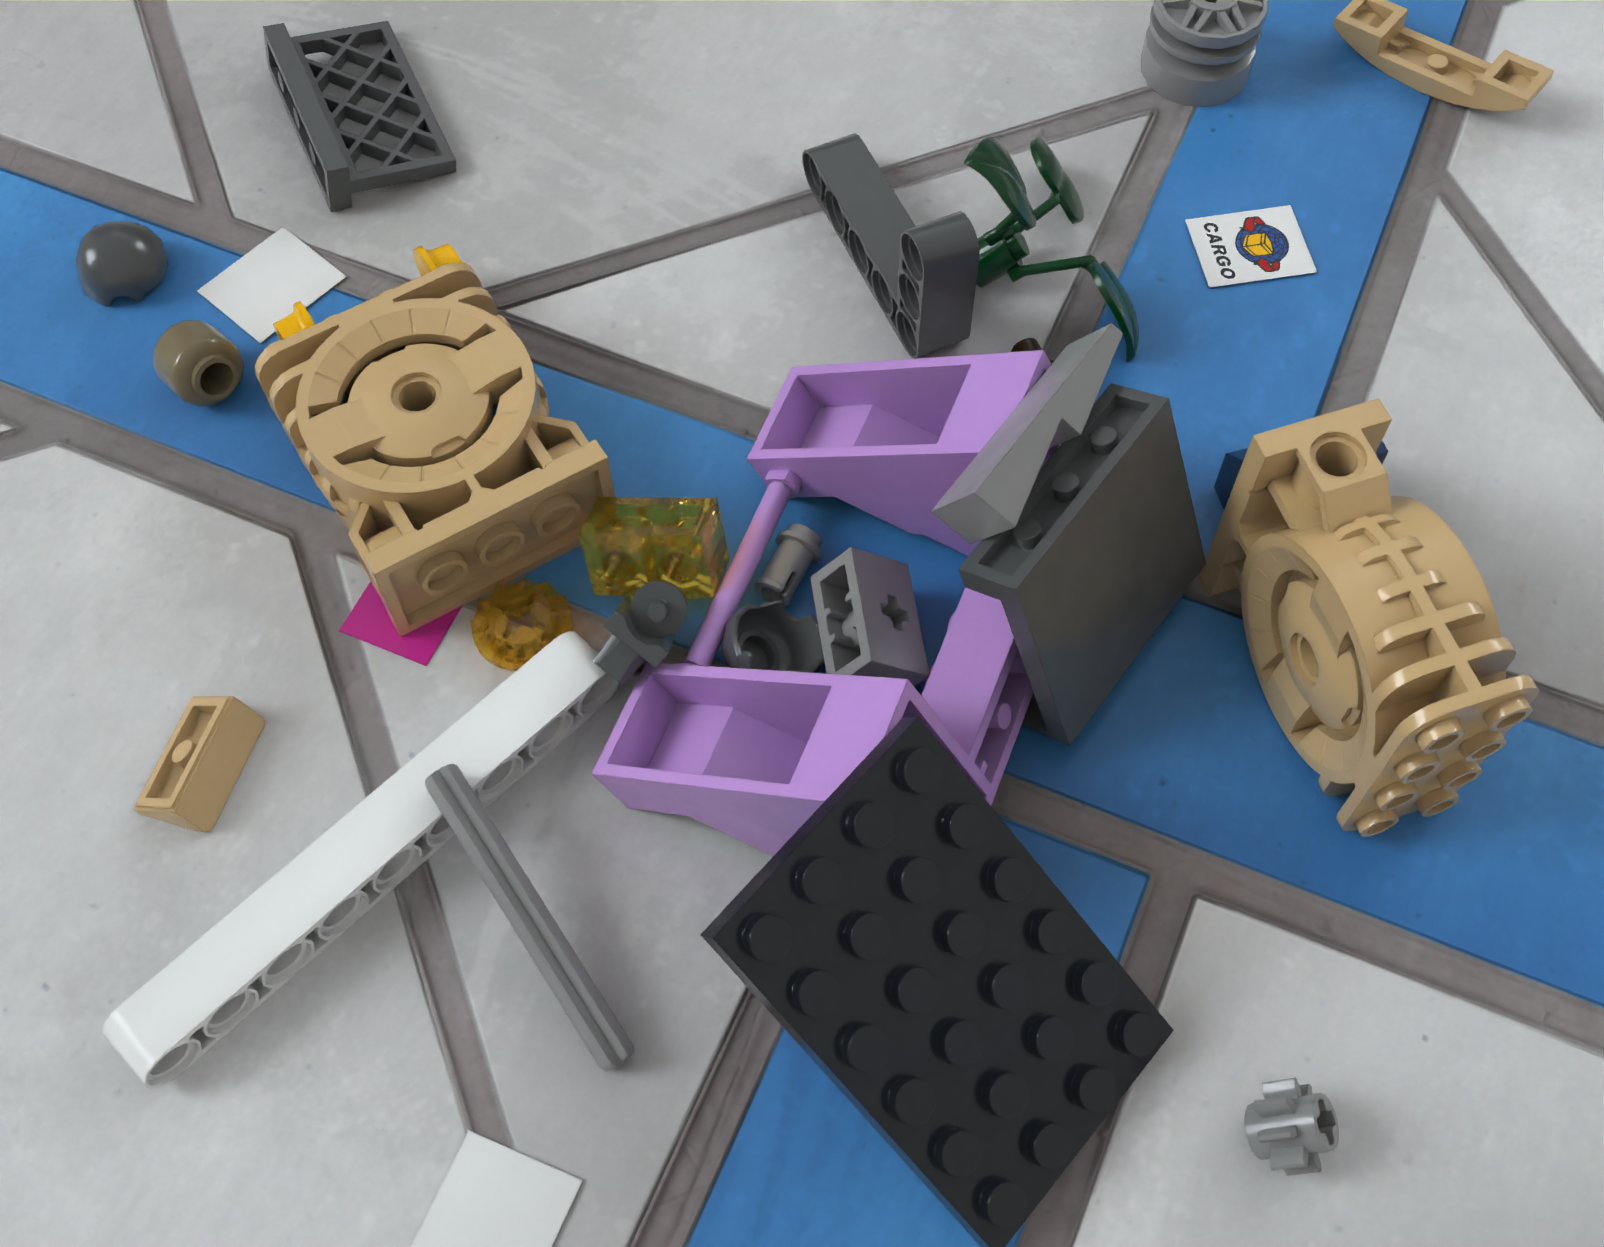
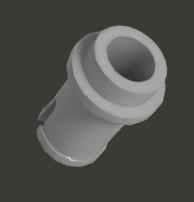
M791 524L787 530H782L778 533L775 539L778 547L762 576L755 583L754 588L758 594L764 593L766 587H768L763 598L769 602L782 600L784 606H789L810 564L818 563L822 556L820 549L822 540L820 536L812 529L801 524Z

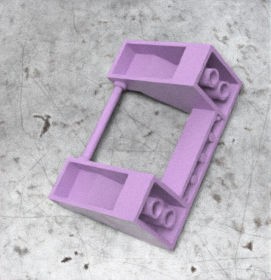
M1044 350L792 367L747 457V461L762 478L767 489L684 662L675 664L660 663L657 668L646 662L591 774L627 808L689 816L774 856L903 717H919L991 806L1033 695L1030 681L1000 600L968 588L964 589L957 609L949 619L948 630L935 663L929 669L930 675L926 678V685L922 695H920L909 679L714 667L710 665L723 640L725 624L736 613L789 499L796 497H836L911 534H923L969 556L981 541L970 544L931 513V510L1050 367L1051 362ZM1061 444L1048 449L1041 468Z

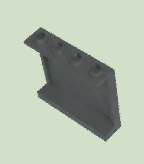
M1111 383L1094 403L1082 434L1061 443L1040 469L1016 527L983 539L959 567L965 588L998 599L1003 605L1033 690V695L1021 726L1069 746L1206 564L1169 398Z

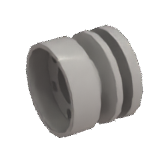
M1154 0L1150 12V25L1146 31L1141 54V72L1148 86L1167 100L1183 106L1209 107L1226 103L1240 94L1249 79L1256 55V44L1261 37L1262 25L1268 13V0Z

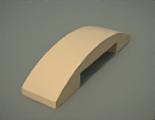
M1352 0L1334 20L1333 27L1341 37L1376 68L1418 92L1455 105L1491 111L1525 110L1551 80L1554 72L1550 68L1507 50H1504L1493 63H1489L1404 26L1409 9L1388 0Z

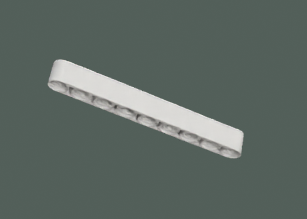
M574 631L563 633L552 640L125 1000L109 1016L102 1032L104 1037L143 1084L148 1088L160 1087L182 1074L455 836L427 791L425 780L428 776L448 764L453 763L457 765L486 809L601 709L614 695L620 683L593 662L598 652Z

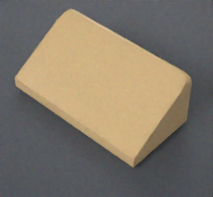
M193 696L137 800L134 811L141 815L193 831L210 832L214 828L264 728V718L234 696Z

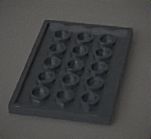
M903 717L700 934L980 1247H1005L1174 1031L919 717Z

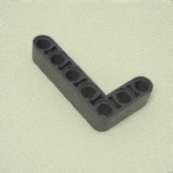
M854 133L804 150L802 154L803 168L814 196L909 356L914 359L968 339L971 330L980 249L974 227L966 214L958 211L915 226L858 134Z

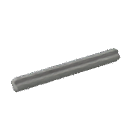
M452 763L436 770L425 780L427 791L600 1069L606 1072L619 1066L632 1056L634 1045L459 767Z

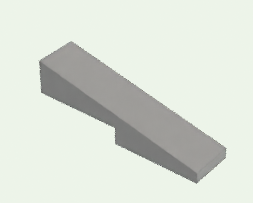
M1110 323L1068 344L935 505L931 513L970 544L1016 527L1048 449L1082 434L1123 333Z

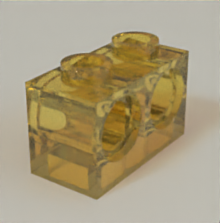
M597 497L578 534L594 595H621L633 598L636 591L645 583L654 580H664L678 586L686 599L714 598L730 560L717 498Z

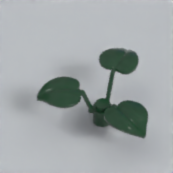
M987 137L978 142L969 152L964 165L980 173L994 187L1011 213L995 228L978 238L980 258L976 284L983 288L1006 274L1009 275L1012 282H1016L1029 275L1083 268L1091 274L1120 326L1126 342V362L1133 359L1139 340L1136 312L1126 290L1105 261L1099 263L1094 256L1087 255L1023 265L1022 259L1028 256L1030 251L1021 232L1035 227L1036 221L1054 209L1059 203L1072 224H1077L1084 218V209L1080 196L1070 178L1062 170V166L1053 151L1040 137L1031 140L1030 149L1034 162L1046 184L1051 189L1048 200L1033 210L1026 196L1027 191L1022 177L1003 144L995 137Z

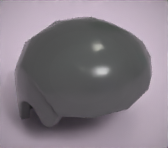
M123 221L106 222L94 226L81 238L76 256L77 273L84 294L107 307L118 296H127L135 301H141L145 293H148L162 283L169 265L162 240L152 230L139 223Z
M782 600L767 602L761 605H745L732 615L725 624L722 655L730 668L815 673L824 664L817 619L813 615L800 618L793 617L785 610Z

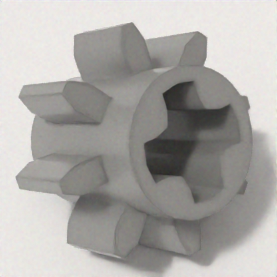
M1296 1077L1263 1082L1262 1091L1265 1099L1256 1100L1254 1103L1249 1104L1244 1116L1246 1137L1252 1152L1260 1160L1270 1159V1168L1273 1171L1284 1169L1287 1176L1321 1172L1319 1153L1335 1150L1339 1141L1337 1117L1330 1100L1323 1093L1313 1094L1310 1084L1299 1085Z

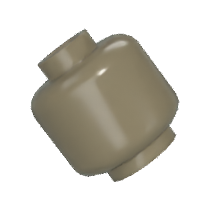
M184 320L172 325L159 337L154 347L153 365L157 376L187 403L199 407L213 406L220 403L237 389L243 378L244 362L240 350L213 325L200 320Z

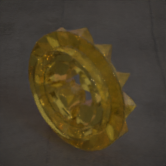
M522 575L518 583L505 586L497 582L495 590L486 599L478 598L477 612L474 619L470 620L473 640L480 654L488 662L499 668L517 671L552 640L563 633L572 631L573 618L566 597L556 592L548 580L542 584L533 583ZM527 610H531L533 623L537 627L533 626L530 628L522 625L516 632H511L512 628L509 619L505 615L510 616L512 614L516 617H521Z

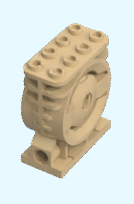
M451 263L438 266L431 272L394 289L386 290L378 296L346 311L329 316L322 322L285 339L269 344L257 358L254 366L255 374L273 413L281 422L288 439L296 448L303 465L311 474L315 484L349 529L348 536L360 563L384 603L388 615L401 637L620 525L607 455L596 439L591 442L587 440L576 422L551 417L543 383L534 371L533 363L526 347L513 331L506 318L498 314L494 300L488 291L482 288L481 282L471 266L465 263ZM499 402L496 415L492 421L493 405Z
M1379 398L1253 435L1205 559L1206 564L1199 575L1209 597L1232 589H1239L1244 629L1251 659L1273 715L1297 753L1314 771L1321 775L1318 784L1324 795L1338 796L1352 792L1337 813L1336 819L1342 830L1346 832L1358 830L1362 837L1379 834L1394 826L1399 821L1400 816L1419 810L1423 817H1429L1441 813L1458 803L1460 797L1457 791L1482 774L1483 771L1480 765L1488 756L1506 745L1507 741L1504 736L1512 726L1523 721L1533 712L1530 704L1539 693V689L1529 675H1519L1506 679V669L1517 653L1506 637L1501 636L1497 616L1486 585L1470 554L1457 535L1439 515L1423 503L1405 496L1390 497L1387 472L1375 453L1392 418Z

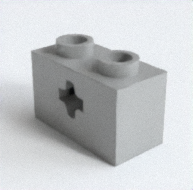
M850 547L810 577L826 674L909 679L913 686L929 677L930 673L908 564Z

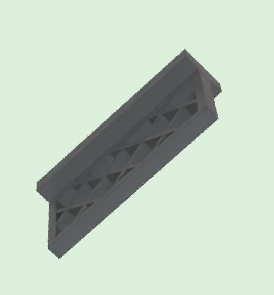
M388 21L290 37L284 23L263 26L268 69L331 212L352 208V193L456 172V159ZM382 42L385 47L378 56L358 49L360 45ZM324 52L333 57L327 65L306 58L305 55ZM347 61L367 68L360 78L340 71ZM380 74L401 81L395 90L380 86L374 82ZM329 83L350 90L343 100L322 93ZM363 96L384 103L377 113L356 106ZM397 108L418 116L412 126L390 117ZM345 118L366 125L359 136L338 129ZM380 131L401 139L394 149L373 142V139ZM416 144L435 151L437 156L418 159L407 155V153ZM362 154L384 162L379 168L358 172L354 165Z

